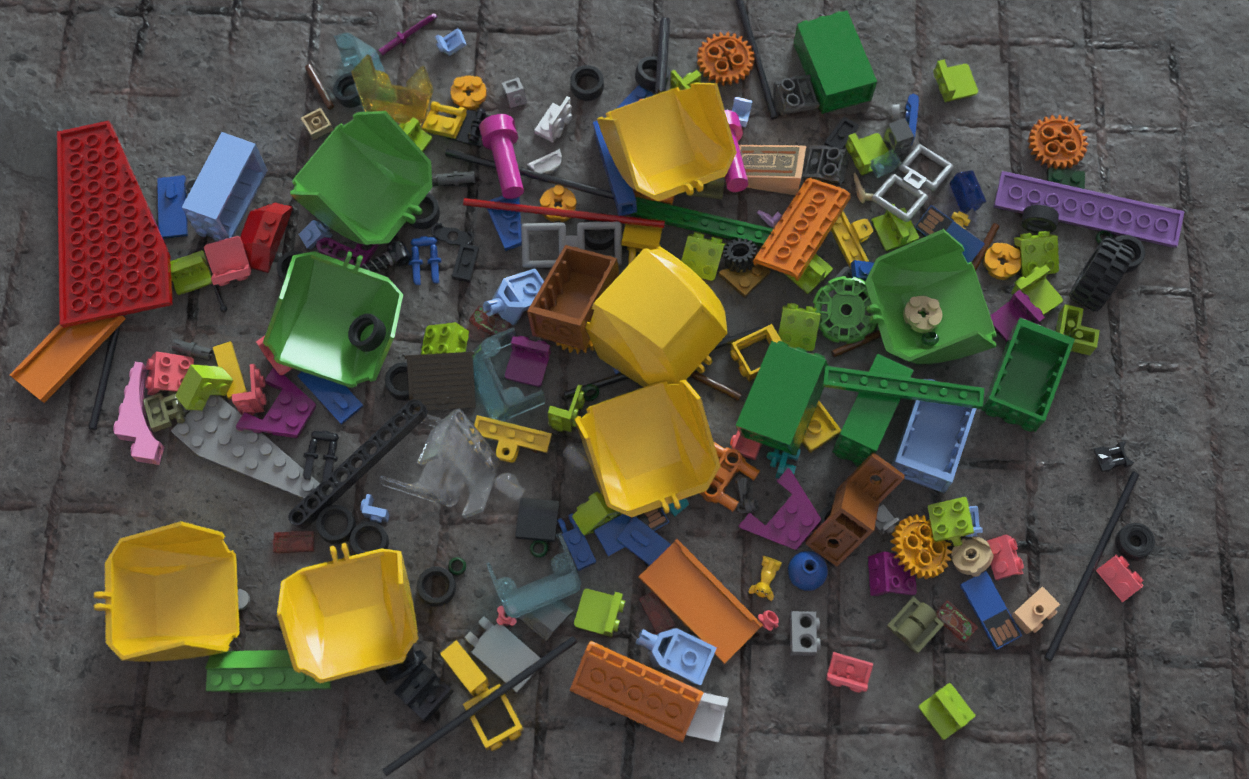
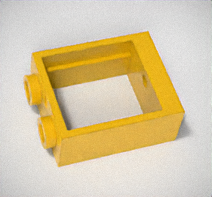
M772 324L731 344L730 355L734 361L738 362L739 371L743 377L746 376L748 382L756 378L760 367L751 371L740 350L765 338L769 344L771 341L776 343L782 341Z
M457 640L440 653L444 661L473 697L489 690L490 683Z
M498 684L463 704L465 709L468 710L501 687V685ZM505 694L501 696V699L515 724L514 727L488 741L475 715L470 718L487 751L499 749L503 746L502 742L508 739L513 741L521 736L520 732L524 731Z

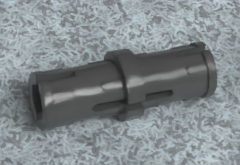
M454 171V173L437 174L439 186L448 184L459 186L462 183H475L474 171L460 173Z
M174 339L173 343H176V345L172 344L173 351L186 353L190 357L197 356L210 360L212 356L208 354H213V349L199 346L195 342L188 343Z

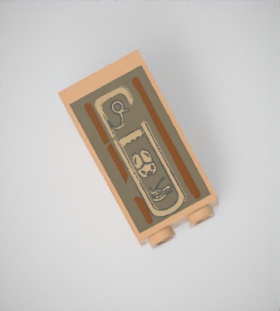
M739 145L748 179V186L746 188L790 195L797 194L802 177L806 146Z

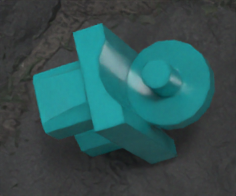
M774 449V452L767 453L766 457L771 460V467H776V463L780 462L775 478L779 479L787 468L794 475L796 466L787 464L786 461L787 458L798 461L801 449L798 450L796 456L786 452H782V455H780V450Z

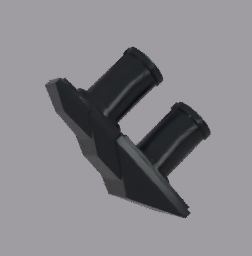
M412 645L402 663L375 669L385 685H388L412 673V670L417 668L426 659V656L421 650L414 651Z

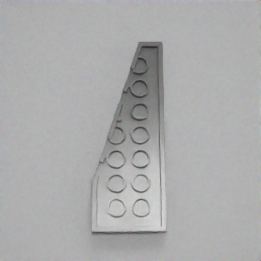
M210 395L202 411L191 410L184 417L185 422L178 423L171 430L179 440L200 458L212 461L217 465L229 468L259 482L269 484L301 499H304L320 484L312 476L310 480L304 479V469L263 433H254L251 430H236V424L242 415L219 395Z

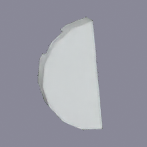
M560 149L527 164L528 168L531 171L546 175L554 173L561 165L562 155Z

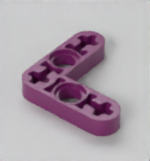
M328 237L320 239L316 244L319 253L341 261H345L346 256L338 258L337 253L339 251L352 252V259L349 260V264L355 265L353 260L356 261L357 257L361 255L363 258L360 266L363 263L367 264L380 245L371 244V249L365 251L362 249L364 244L358 243L353 250ZM328 244L329 248L325 247L323 250L322 245L326 246Z

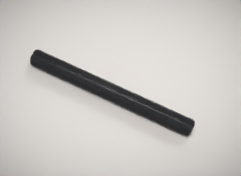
M665 16L661 18L659 29L656 94L666 91L670 19L665 18Z

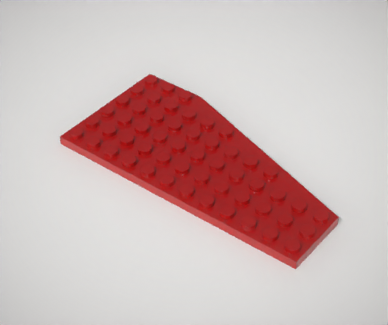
M108 120L58 131L60 326L65 328L173 305L170 253L112 124Z

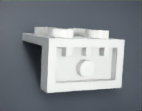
M569 97L565 98L561 106L552 103L535 128V134L552 143L556 138H560L564 126L568 125L572 119V106Z
M703 693L686 736L719 742L728 698Z

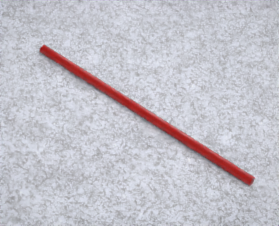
M467 198L463 200L464 206L604 222H620L622 224L657 228L665 227V221Z

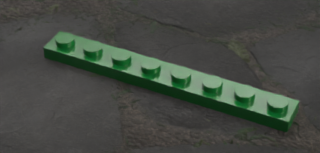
M636 197L637 212L631 213L633 217L662 220L667 225L731 240L735 239L738 241V238H741L744 241V239H748V242L751 240L753 244L755 243V245L761 247L773 231L772 228Z
M825 366L823 387L976 409H982L984 388L831 366Z

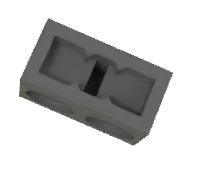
M906 119L889 123L883 138L893 159L905 157L914 138Z

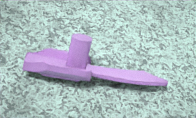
M761 210L757 211L759 216L773 229L782 217V214L779 212L771 217L768 213H764Z

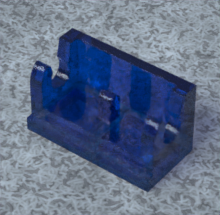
M973 170L959 172L950 181L949 184L962 213L967 214L972 208L974 211H977L987 202Z

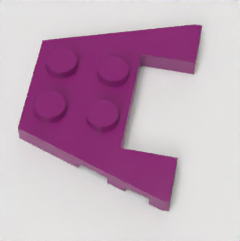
M273 367L265 379V384L281 390L280 394L263 420L244 412L236 424V430H251L254 433L266 432L277 436L298 438L316 409V404L285 375H279Z
M787 468L777 480V483L792 494L767 525H764L749 513L739 527L742 530L797 551L822 522V519L792 471Z

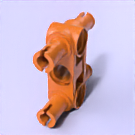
M714 442L720 468L709 488H714L716 493L712 495L704 491L699 494L703 496L704 500L714 504L720 503L731 510V512H734L739 501L725 493L726 487L737 472L740 471L754 481L760 470L747 463L745 457L738 450L730 449L729 447L723 448ZM735 457L737 462L730 463L727 458Z

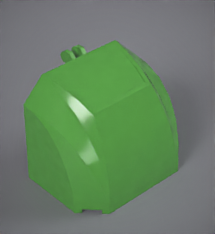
M386 111L357 112L353 115V120L345 125L341 123L333 130L292 181L295 186L290 191V195L321 222L354 242L365 245L390 243L406 221L412 224L415 223L416 218L412 213L416 215L422 214L423 210L418 205L432 189L431 161Z
M944 229L878 257L865 281L872 304L867 306L866 310L868 313L875 314L869 320L872 324H878L885 350L916 364L951 361L996 347V342L993 341V337H996V331L972 262L967 263L962 253L965 251L963 245ZM926 296L938 300L942 310V319L939 325L931 331L939 336V342L936 345L927 346L923 344L921 337L924 333L911 329L912 326L905 322L903 311L912 297ZM923 311L918 312V314H921L923 318H925V316L927 315Z
M315 251L293 255L263 340L264 345L269 347L276 363L350 388L356 387L358 383L368 380L370 382L375 381L395 337L403 299L402 292L388 277L360 268L363 256L359 255L357 257L355 265L349 264V260L352 257V252L348 251L345 261ZM363 314L376 316L386 327V335L383 342L378 348L370 352L361 351L352 345L348 339L350 325L357 317ZM374 324L364 329L361 334V341L366 340L372 334Z

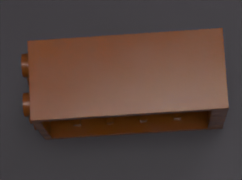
M565 245L527 311L532 335L585 350L590 341L585 327L587 322H591L594 313L592 309L593 303L619 276L617 258Z

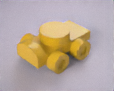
M960 211L958 213L954 212L951 216L953 221L961 227L964 225L968 226L971 221L968 219V215Z

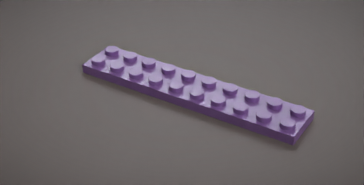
M1002 171L1000 174L993 206L1023 214L1024 209L1028 206L1046 205L1057 210L1059 213L1058 222L1097 231H1108L1119 236L1129 235L1138 240L1173 248L1178 246L1184 211L1005 171Z

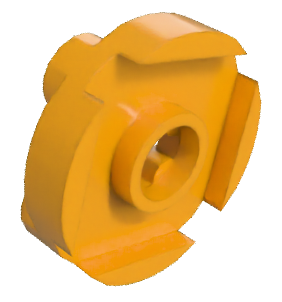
M478 76L458 77L454 80L451 87V98L454 104L456 103L459 107L466 108L467 110L477 109L482 102L484 103L487 97L485 84ZM467 90L473 91L469 96L464 93Z
M561 185L548 189L540 198V207L576 211L575 195ZM555 202H562V207H554ZM543 215L552 222H565L571 219L569 217Z
M994 243L984 255V268L986 266L988 274L993 278L1006 280L1009 277L1015 276L1021 268V252L1009 244ZM1003 258L1007 261V263L1001 265V262L998 259Z

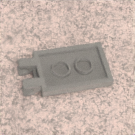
M484 616L478 623L486 632L479 639L471 632L465 636V640L474 647L471 653L505 683L541 659L506 627L499 624L494 626ZM534 674L512 689L518 693Z

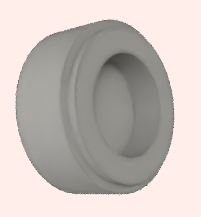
M899 104L892 105V122L899 120Z
M238 589V609L244 610L250 604V596L246 591Z

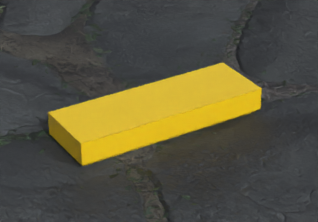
M232 342L213 347L218 367H222L233 379L227 392V398L230 400L232 399V394L247 392Z

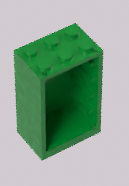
M848 10L835 12L828 16H820L810 21L805 20L797 24L793 44L805 74L811 76L810 82L816 100L820 104L821 114L871 101L877 85V79Z
M1019 318L1011 330L981 410L985 411L988 416H997L1004 419L1008 424H1017L1026 431L1036 432L1046 420L1075 339Z
M771 341L735 425L742 437L796 456L824 390V368L828 366L825 357L818 353H814V355L809 354L800 347H796V349L791 348L782 341H778V343Z
M877 354L869 372L910 378L914 370ZM859 392L832 452L838 458L848 459L859 467L873 452L876 453L901 398Z

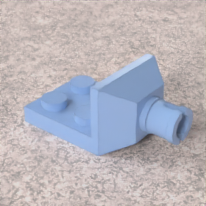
M536 269L504 278L493 299L483 303L484 312H487V316L498 313L501 318L515 325L523 312L529 309L544 280Z
M677 628L661 632L657 635H653L645 629L641 630L636 644L649 650L648 655L653 669L659 670L663 668L701 686L717 649L716 647Z

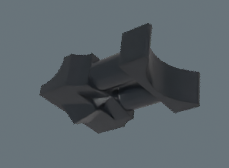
M1126 441L1119 442L1116 447L1112 448L1102 446L1093 449L1102 472H1109L1116 466L1123 465L1126 468L1134 464L1124 452ZM1112 455H1120V458L1112 459L1111 457Z

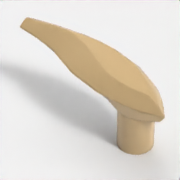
M853 173L859 201L862 204L865 201H873L872 196L874 194L865 193L856 173Z

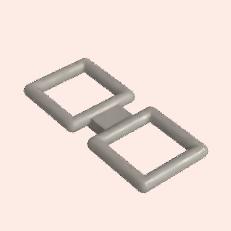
M918 144L899 165V170L905 173L906 176L902 179L892 174L872 196V200L904 222H909L928 199V196L920 191V188L925 186L929 190L935 191L953 170L954 166L923 145ZM920 153L944 168L933 182L908 167ZM893 183L919 198L907 213L881 198Z
M580 222L577 224V235H566V225L564 223L522 224V266L524 268H552L556 260L530 261L529 231L558 230L560 255L565 245L585 250L584 230L614 229L615 258H617L618 266H621L622 225L620 222Z

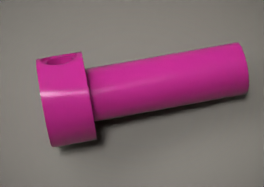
M725 110L737 153L724 179L729 191L739 192L748 186V179L738 141L743 135L739 116L731 110Z
M506 114L489 116L479 126L483 146L492 150L503 197L507 199L520 197L524 193L513 148V145L518 140L514 119Z

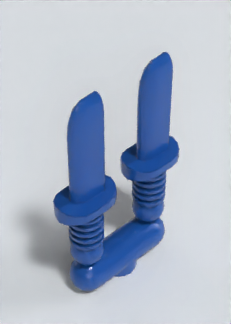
M422 236L411 240V245L413 246L411 249L412 260L409 261V265L412 266L413 282L415 285H421L420 265L423 264V260H419V246H430V259H427V263L431 264L432 281L435 284L439 283L438 263H441V258H438L437 246L435 245L437 239L435 237Z

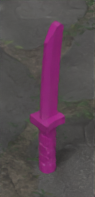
M432 14L403 34L398 31L396 33L397 37L378 50L379 53L383 56L393 47L397 46V44L401 42L405 44L407 37L437 18V15Z

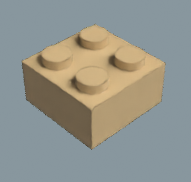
M321 108L301 117L305 128L313 140L333 130L331 123Z

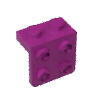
M1020 290L1014 293L1008 303L990 315L995 330L1006 342L1019 318L1038 325L1045 319L1043 312L1038 307H1035L1031 303L1030 298Z
M513 336L511 341L512 352L505 372V378L540 387L551 355L550 345L540 340L537 342L531 341L524 336Z
M881 552L868 556L871 596H880L887 593L912 596L917 593L915 575L910 576V570L904 571V564L898 565L900 559L894 558L897 553Z

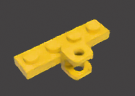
M842 211L831 232L851 269V262L854 260L869 262L860 243L869 238L873 233V229L868 219H860L850 225L844 211Z
M479 415L476 416L472 431L473 435L498 441L496 456L499 460L509 463L516 461L520 447L548 453L552 433ZM506 451H510L508 455H504Z

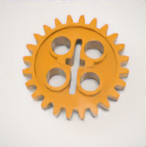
M918 515L909 516L894 527L896 531L891 535L895 538L890 542L895 544V547L891 548V550L897 551L894 558L900 559L898 565H905L904 571L910 570V576L917 574L918 579L922 577L925 579L934 578L944 572L943 569L948 567L947 562L951 561V558L947 556L952 553V551L947 549L951 543L945 540L935 542L930 519L926 520L925 515L920 518Z

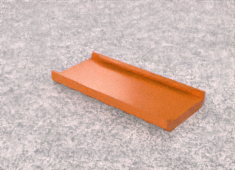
M812 178L806 179L753 260L754 265L757 266L759 264L793 276L799 281L851 199L850 193L846 189Z
M118 316L65 328L59 324L19 364L10 376L45 403L126 318Z
M678 539L638 577L698 639L717 648L714 655L723 664L762 626L758 619Z
M592 641L589 642L570 691L682 743L704 693Z

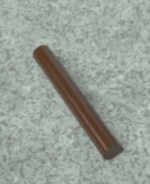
M310 64L306 65L305 70L328 110L333 109L334 104Z
M996 223L992 224L983 241L985 243L984 247L972 262L975 271L999 229V225Z
M880 330L866 335L862 341L846 344L832 350L833 357L835 358L880 338Z
M696 371L689 376L738 401L742 396L741 393Z

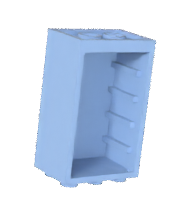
M221 132L182 206L186 217L190 220L198 235L212 237L215 241L234 237L267 172V168L255 143Z
M913 400L892 466L905 475L904 479L945 493L953 482L976 408Z

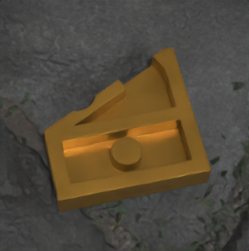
M759 264L755 267L752 266L751 270L747 268L746 272L740 270V273H738L736 269L733 272L730 268L719 272V276L744 298L770 274V270L767 267Z

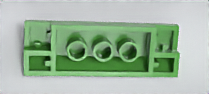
M288 650L227 651L210 655L205 668L207 669V692L312 691L331 689L332 682L318 683L314 678L302 672L294 671Z

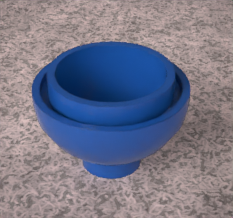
M800 552L793 556L789 562V579L794 586L801 590L812 591L818 589L827 578L828 568L826 562L815 552ZM811 565L813 567V570L808 571L806 570L805 566Z

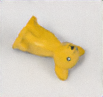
M763 556L761 581L752 585L748 592L750 594L755 593L761 598L767 597L772 601L774 594L769 584L774 579L776 571H779L782 562Z

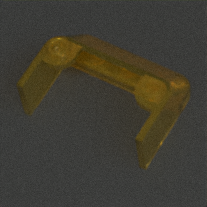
M368 54L351 71L365 112L386 111L395 122L405 124L410 122L413 117L419 120L420 125L426 120L433 87L425 66L422 65L406 82L408 87L392 85L389 76L385 72L375 70L371 56Z

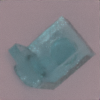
M891 149L884 155L871 160L870 167L876 177L880 178L894 171L902 165V162L895 150Z

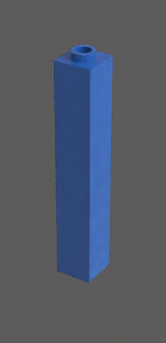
M594 121L595 139L618 215L637 212V205L633 189L627 184L617 169L603 138L598 121Z

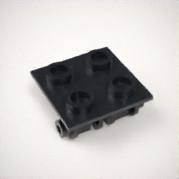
M479 108L476 112L467 110V115L456 139L446 138L481 147L483 141L479 126L485 118L491 115H487L485 113L486 110L483 108Z

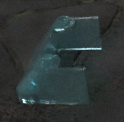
M514 327L486 338L473 351L475 354L473 355L475 388L488 417L499 421H505L545 404L543 390L526 397L517 387H510L504 390L490 360L491 357L496 356L500 352L501 348L511 344L513 336L516 337Z
M556 533L563 552L554 556L551 561L554 573L520 588H517L515 582L509 577L496 579L490 562L485 563L504 611L509 617H520L575 594L580 590L581 580L562 533Z

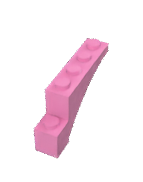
M135 362L134 367L131 368L129 373V384L124 389V401L119 406L118 421L114 423L113 431L120 440L135 442L132 444L130 452L137 462L160 465L164 446L160 441L156 440L151 430L143 399H145V381L148 370H146V366L143 363Z

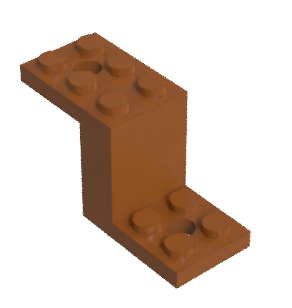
M873 452L837 488L831 515L814 531L805 544L832 564L838 566L874 531L879 503L904 480L905 475ZM877 475L881 477V480L875 481L871 476ZM829 539H836L839 543L832 544L829 542Z

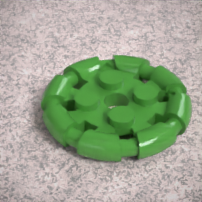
M836 277L828 281V284L825 287H821L816 293L813 300L814 308L817 309L815 313H821L818 328H820L823 332L822 335L836 343H856L864 340L868 333H872L875 330L877 323H870L869 319L871 316L865 315V308L872 304L864 280L857 277ZM845 285L852 286V291H844ZM834 289L837 294L831 298L828 293ZM862 292L867 296L864 301L859 296ZM822 304L828 305L827 312L821 311ZM843 305L851 306V314L843 315L841 307ZM829 319L834 324L830 328L825 324ZM862 323L865 327L859 331L856 326ZM841 328L848 329V335L840 334Z

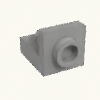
M519 78L502 82L510 108L527 103L525 91Z
M883 504L878 508L875 528L881 536L886 532L889 535L895 531L894 527L900 520L898 517L894 518Z

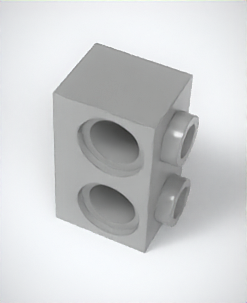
M792 611L790 613V655L815 656L817 650H820V638H817L816 631L820 629V619L816 618V612ZM800 620H808L810 623V627H802L800 625ZM800 640H808L811 645L810 648H803Z

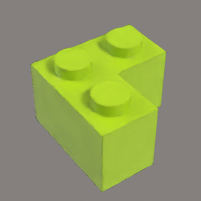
M1065 304L1058 314L1056 332L1075 339L1071 351L1091 355L1097 348L1100 330L1081 326L1084 309Z
M190 365L175 397L186 410L202 411L210 395L226 396L233 379L222 367Z
M595 492L588 497L589 501L577 507L578 511L572 517L585 536L594 533L595 529L621 516L623 513L607 507L602 494Z

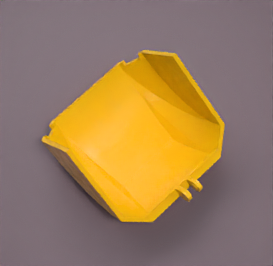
M693 83L690 85L691 88L679 90V87L609 111L606 113V118H597L610 155L623 179L631 188L659 202L682 192H686L687 195H693V188L701 192L704 190V184L726 176L737 151L717 83Z
M657 247L654 250L645 248L593 303L592 309L594 313L591 322H587L585 327L598 357L642 387L667 380L669 384H680L679 381L687 380L695 369L699 373H704L705 367L701 363L704 362L707 365H711L712 359L709 357V354L727 335L725 310L716 294L691 268L662 247Z
M668 380L660 381L589 406L586 409L587 413L582 418L581 416L575 418L586 455L607 507L630 517L660 507L667 514L670 510L668 504L673 503L674 507L678 510L681 508L679 500L708 490L720 468V462L701 397L686 380L679 381L680 384H669Z
M181 521L120 538L105 562V592H94V598L105 599V604H95L94 610L105 611L106 644L121 660L169 661L214 655L229 650L231 641L240 634L237 561L234 550L230 551L223 540L225 538L223 532Z
M342 543L341 547L345 558L338 559L336 548L330 546L333 561L302 568L281 581L277 617L294 671L302 672L314 678L318 683H324L402 663L405 660L408 651L418 640V632L410 585L401 551L381 548L350 556L347 544Z

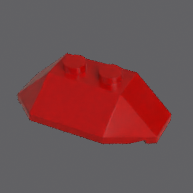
M272 203L249 212L240 238L251 269L270 272L293 207Z

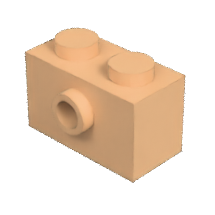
M1041 587L1011 616L1014 622L1026 634L1031 631L1036 633L1043 626L1041 622L1045 618L1050 620L1058 613L1055 609L1060 604L1044 587Z

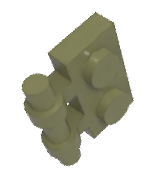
M169 391V396L164 397L160 392L143 399L153 433L172 426L171 419L176 418L177 423L185 422L184 409L175 397L177 392ZM172 405L173 409L168 410L167 406Z

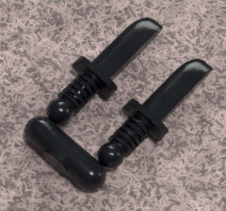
M313 431L311 433L313 439L310 441L308 452H305L303 455L306 458L303 477L307 480L311 478L314 459H318V454H315L317 440L331 441L327 455H323V460H326L323 472V480H325L332 473L334 462L338 460L335 453L336 441H338L339 436L328 431Z

